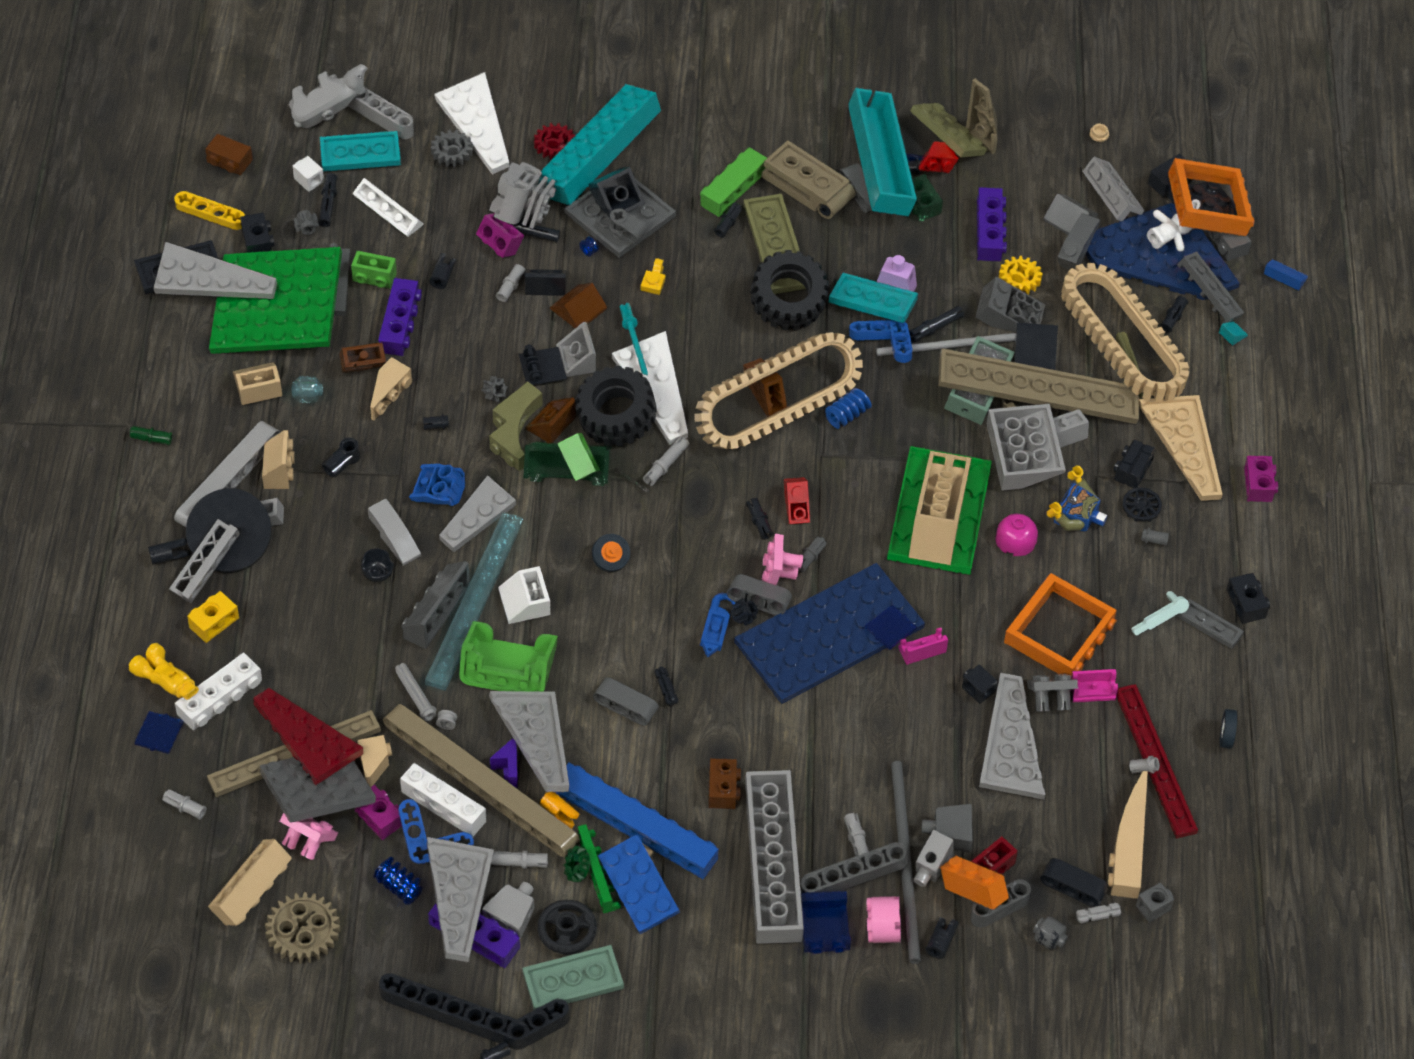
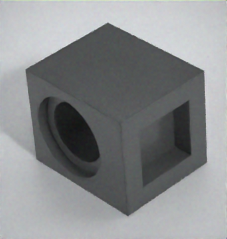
M1160 882L1139 894L1136 907L1150 923L1171 910L1174 902L1173 894ZM1153 900H1158L1161 903H1155Z

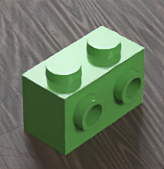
M357 251L351 265L353 281L362 284L391 289L394 278L397 275L396 258Z

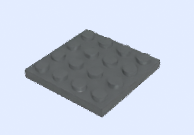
M637 179L635 180L645 204L627 213L642 219L647 224L648 230L636 244H631L610 231L609 225L611 220L595 202L591 190L565 208V214L618 258L676 217V211Z
M294 757L260 765V773L289 823L376 803L374 792L354 761L317 785L312 781V776L304 771L302 763Z

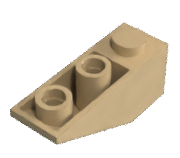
M392 357L378 372L370 406L372 420L382 415L391 402H395L399 394L412 383L411 368Z

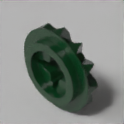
M574 846V848L568 850V855L564 856L566 861L563 866L565 867L564 874L567 875L568 880L578 883L583 881L589 872L590 857L584 847Z

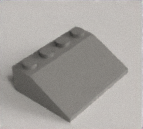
M1050 404L989 409L987 429L1001 490L1022 489L1065 473L1066 469Z

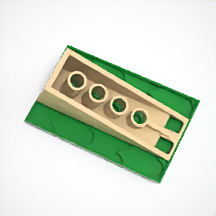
M910 446L887 560L913 565L918 564L919 566L940 568V570L970 575L992 461Z

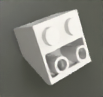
M540 566L519 570L498 587L508 624L550 615V599Z

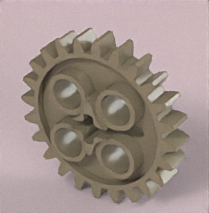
M304 892L302 898H299L298 894L295 893L293 900L286 896V903L278 901L279 909L272 907L273 915H267L268 923H265L269 946H274L275 954L281 951L282 959L289 955L290 962L295 957L298 958L300 964L303 958H307L310 963L312 956L319 960L320 953L322 952L327 955V947L334 948V941L339 940L338 932L341 930L340 925H338L340 924V919L337 916V910L332 909L331 902L325 904L324 897L317 900L315 893L311 898H308L307 892ZM298 912H304L303 915H295ZM316 923H324L321 926H315ZM286 929H290V930H291V931L288 932V933H283V932H282V931H284V930H286ZM304 940H310L307 944L301 943Z

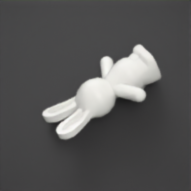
M1193 200V209H1199L1200 201ZM1155 210L1153 216L1161 221L1162 224L1148 231V240L1154 248L1159 249L1174 239L1176 249L1179 252L1183 251L1184 244L1181 235L1187 234L1195 228L1180 226L1177 213L1170 219L1161 211Z

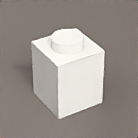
M309 156L293 165L294 179L308 192L324 183L323 169Z

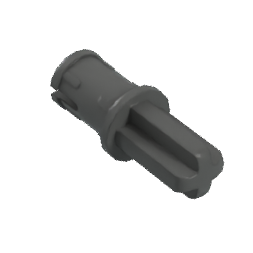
M817 537L809 547L803 550L802 568L799 572L804 573L809 565L818 559L819 553L827 545L823 537Z

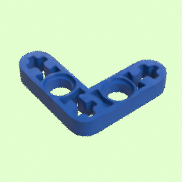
M881 320L857 321L850 324L849 336L852 339H890L893 356L897 362L907 363L912 360L913 349L906 322Z
M406 799L399 805L398 813L409 857L416 864L430 862L429 854L423 855L422 860L413 855L417 851V847H420L421 851L428 850L427 838L418 804L414 800ZM405 804L415 808L412 811V818L417 817L418 821L405 824L404 820H409L408 814L402 811L406 807ZM412 825L420 828V836L417 838H411L408 835V828ZM466 832L437 838L446 841L453 838V842H459L460 837L464 836L465 840H469L467 845L473 846L474 844L473 837Z

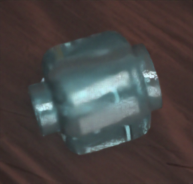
M299 376L296 381L292 382V397L296 398L299 403L317 402L319 396L323 395V384L319 383L315 376Z

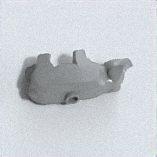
M360 64L348 71L341 79H337L336 74L329 76L327 72H323L318 75L320 86L313 89L307 96L304 94L302 86L294 88L292 90V100L288 104L295 121L294 125L296 127L310 128L323 120L332 119L334 114L347 107L355 96H360L366 92L364 75L368 68Z

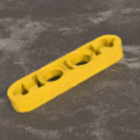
M185 191L175 195V205L178 210L234 230L242 229L241 220H239L240 216H245L242 211ZM199 205L206 206V208L203 210L196 209V207ZM217 211L224 212V214L221 216L214 215V213Z

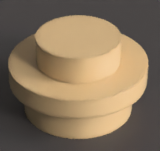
M1096 124L1090 130V137L1097 142L1106 141L1109 137L1108 128L1103 124Z

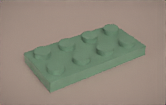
M611 945L522 968L534 1010L554 999H563L567 1003L624 989V983Z

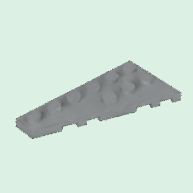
M165 242L154 291L157 294L274 299L277 280L274 277Z
M1000 673L979 787L1045 800V790L1042 785V775L1039 770L1038 755L1033 730L1030 725V715L1027 710L1022 677Z
M490 691L489 698L545 791L568 792L569 780L555 692Z
M427 837V848L445 958L469 962L494 850Z

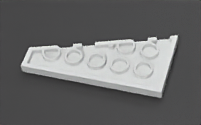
M485 72L436 93L435 100L460 133L465 132L466 137L470 136L471 142H473V150L489 171L494 174L508 168L509 160Z
M666 331L640 341L639 344L648 371V375L643 374V377L648 379L652 387L657 406L655 424L669 445L676 442L679 436L688 438V430ZM633 345L612 353V359L617 366H622L624 369L625 367L633 368L634 372L639 371L642 373Z

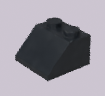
M630 167L619 168L588 184L595 202L609 218L611 211L614 209H623L629 212L645 204Z

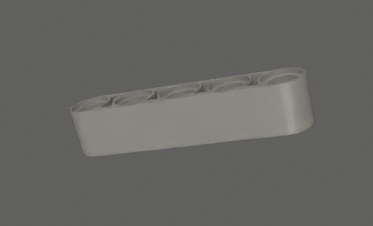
M365 88V93L355 96L349 103L348 107L387 131H398V137L401 139H409L414 135L412 116Z

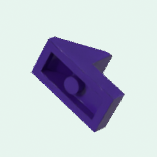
M511 739L490 758V769L504 770V780H508V783L518 788L517 744L514 739Z

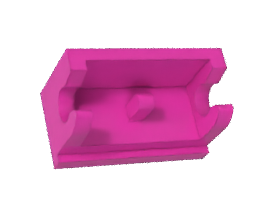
M941 627L936 629L935 634L907 643L906 639L900 640L898 648L906 665L946 653L948 638L946 635L942 636Z
M1116 669L1072 672L1071 678L1078 681V689L1071 690L1073 703L1116 700L1118 683L1115 684Z

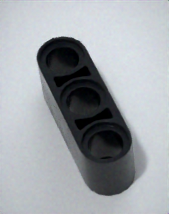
M1057 858L1049 860L1040 877V880L1046 886L1091 907L1100 906L1109 889V885L1105 880Z

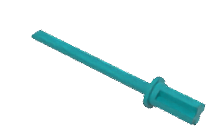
M621 304L619 308L623 318L622 326L624 329L629 330L642 374L648 375L635 331L638 321L633 317L630 304Z

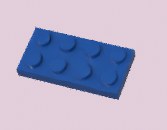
M638 834L598 855L640 934L680 913Z

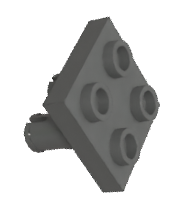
M1054 674V678H1049L1046 675H1033V679L1027 680V688L1035 692L1036 711H1050L1048 691L1050 690L1057 691V710H1071L1070 690L1078 689V681L1067 674Z

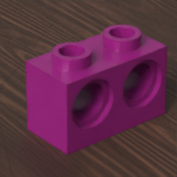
M495 213L485 215L476 235L482 239L483 243L489 245L498 256L504 258L515 255L524 235L513 225L495 218Z
M1247 456L1244 465L1247 501L1272 502L1274 494L1278 493V482L1274 480L1276 465L1272 462V456Z

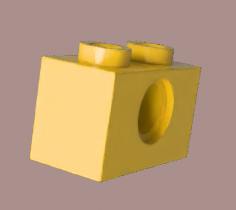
M219 591L217 594L210 596L201 606L194 608L187 618L189 628L207 643L239 619L237 606Z

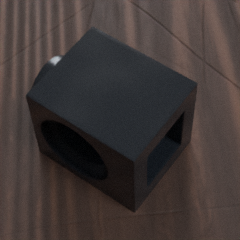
M980 664L973 669H968L964 673L962 688L979 704L996 692L997 680Z

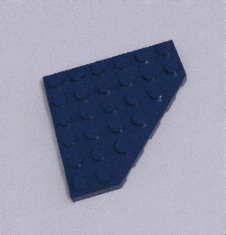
M1173 203L1097 229L1086 252L1090 262L1095 263L1096 269L1101 264L1107 266L1106 270L1110 271L1112 269L1117 272V276L1131 279V277L1143 280L1142 283L1158 287V285L1170 288L1169 291L1183 295L1185 293L1197 296V299L1207 300L1208 297L1202 298L1200 295L1202 290L1195 281L1190 282L1188 280L1190 274L1184 267L1179 268L1177 266L1183 257L1194 252H1198L1227 291L1238 288L1240 284L1201 229L1195 228L1189 233L1181 235L1184 244V250L1181 252L1176 249L1174 239L1159 249L1153 247L1147 238V233L1151 228L1162 224L1161 221L1153 216V212L1159 210L1172 219L1177 213Z

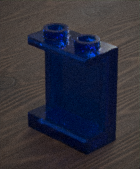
M847 891L801 893L804 952L819 954L827 951L835 953L850 951L851 936H849L847 915Z

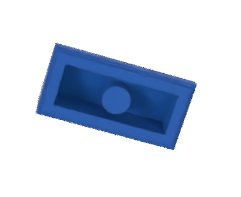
M1273 259L1267 263L1264 270L1265 275L1298 291L1308 278L1307 275Z

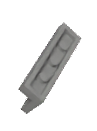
M1093 157L1084 168L1083 173L1115 218L1123 221L1130 211L1141 215L1144 209L1110 162Z
M218 519L169 590L187 602L192 603L239 536L238 529L231 524L228 526ZM219 527H222L226 531L219 540H216L215 532ZM214 545L208 557L204 558V548ZM202 562L196 574L191 575L190 568L192 565ZM190 580L183 592L177 589L181 581Z

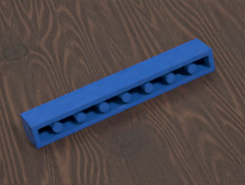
M569 762L566 765L569 791L555 792L560 797L629 837L638 834L643 844L701 879L705 878L718 860V848L712 842L704 841L693 831L680 827L674 820L664 818L655 809L645 807L636 798H630L623 794L620 789L605 784L601 778L593 777L586 773L582 767L574 766Z

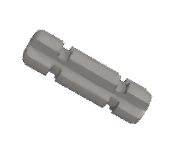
M1112 903L1108 907L1102 905L1088 908V911L1085 909L1078 910L1076 916L1079 923H1086L1089 920L1096 921L1109 918V916H1120L1121 908L1118 903Z

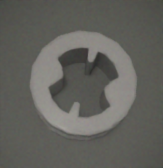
M441 710L438 712L436 725L445 730H452L456 726L457 715L449 710Z

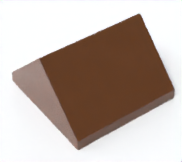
M586 283L578 284L550 306V309L571 326L577 328L583 322L589 324L604 312L607 306L594 284Z
M571 397L550 401L525 428L549 444H552L576 418L575 399Z

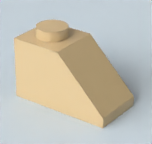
M384 735L358 740V744L364 747L360 760L364 778L370 787L375 784L389 766L388 756H392L390 743H385Z

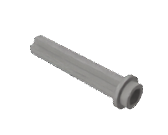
M405 663L397 665L395 667L396 673L419 709L421 719H425V721L434 719L436 717V708L431 706Z

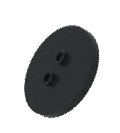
M225 488L207 494L195 504L186 523V539L193 554L218 519L228 526L231 524L236 527L240 533L214 571L223 573L239 572L251 567L262 558L270 544L272 525L266 508L255 496L240 489ZM219 527L215 532L216 540H219L226 531L222 527ZM214 545L204 548V558L208 557Z

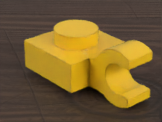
M656 258L652 272L646 270L641 283V291L660 295L665 282V275L662 274L664 260Z

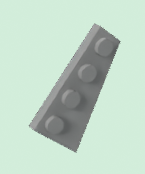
M487 476L439 535L440 541L451 551L455 552L516 506V500Z

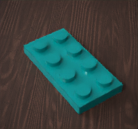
M398 131L320 137L323 171L401 165Z
M842 273L829 295V303L905 323L918 299V293L846 273Z

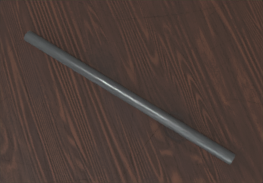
M894 761L891 763L898 843L905 846L909 860L906 867L901 869L909 962L917 964L921 959L903 768L901 761Z

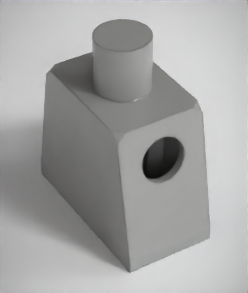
M936 830L932 831L916 861L917 875L913 880L916 884L925 887L929 879L933 882L939 879L942 874L940 867L953 857V839Z
M522 882L518 889L505 885L483 907V916L487 919H494L506 930H513L521 939L534 911V899L530 897L534 888L527 882Z

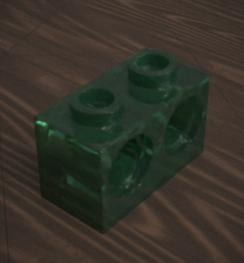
M923 174L912 178L917 198L911 210L912 213L917 215L920 221L940 215L943 201L926 175Z

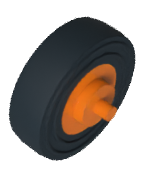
M605 534L594 543L592 558L596 566L601 570L616 572L628 563L630 547L623 537L617 534Z

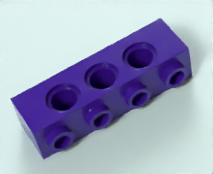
M979 187L977 260L1001 262L1002 254H1006L1007 243L1003 242V238H1006V227H1003V223H1006V212H1003V208L1006 207V197H1002V188Z
M394 278L378 343L382 342L384 354L404 356L405 348H409V332H413L414 321L412 320L413 317L417 316L418 305L416 303L417 301L420 302L422 290L418 287V281Z
M436 903L428 913L429 925L441 931ZM480 914L477 927L480 929L475 932L472 950L505 969L520 949V937L513 930H506L501 927L494 919H487ZM494 938L499 939L497 942H491L490 940Z

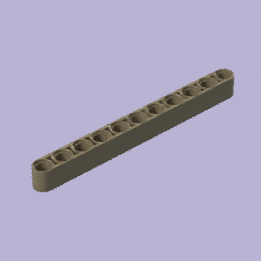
M398 704L383 718V723L391 732L559 856H566L568 850L574 848L580 842V838L574 830L402 704Z

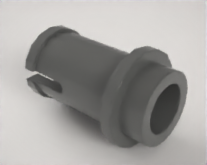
M1148 527L1143 529L1141 541H1144L1145 544L1150 542L1166 546L1169 533L1150 530Z

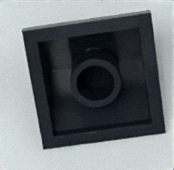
M526 269L525 294L566 295V270Z

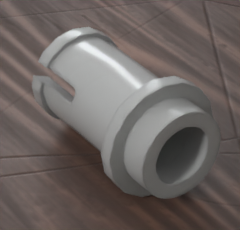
M1149 756L1146 759L1130 760V771H1132V774L1143 771L1155 773V771L1159 770V760L1153 756Z

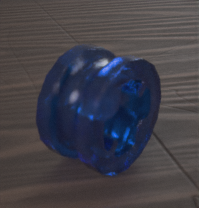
M588 236L585 240L580 241V248L586 256L590 257L593 253L598 252V245L592 237Z

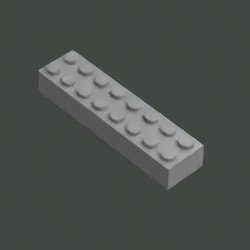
M791 770L746 772L745 792L756 944L802 942L803 918Z

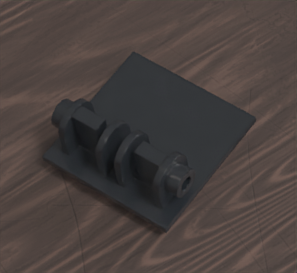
M528 344L524 347L523 353L519 354L526 382L532 385L567 380L559 347L536 351L532 345Z

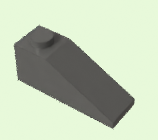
M1083 213L1080 215L1058 255L1059 266L1070 270L1082 264L1100 219Z

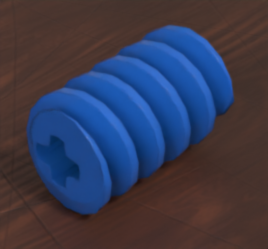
M854 388L850 393H846L844 397L829 405L825 413L830 424L839 429L840 425L846 426L848 424L847 421L852 422L854 418L860 416V413L863 414L866 409H870L872 404L863 391Z

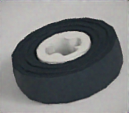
M1224 710L1220 729L1221 748H1233L1237 729L1236 710Z

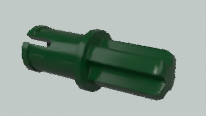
M132 426L130 437L148 441L149 444L155 442L170 446L172 432L154 430V427L148 429Z

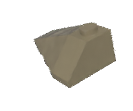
M973 79L966 128L969 129L971 135L982 141V144L990 153L994 154L997 146V117L990 90L977 79Z

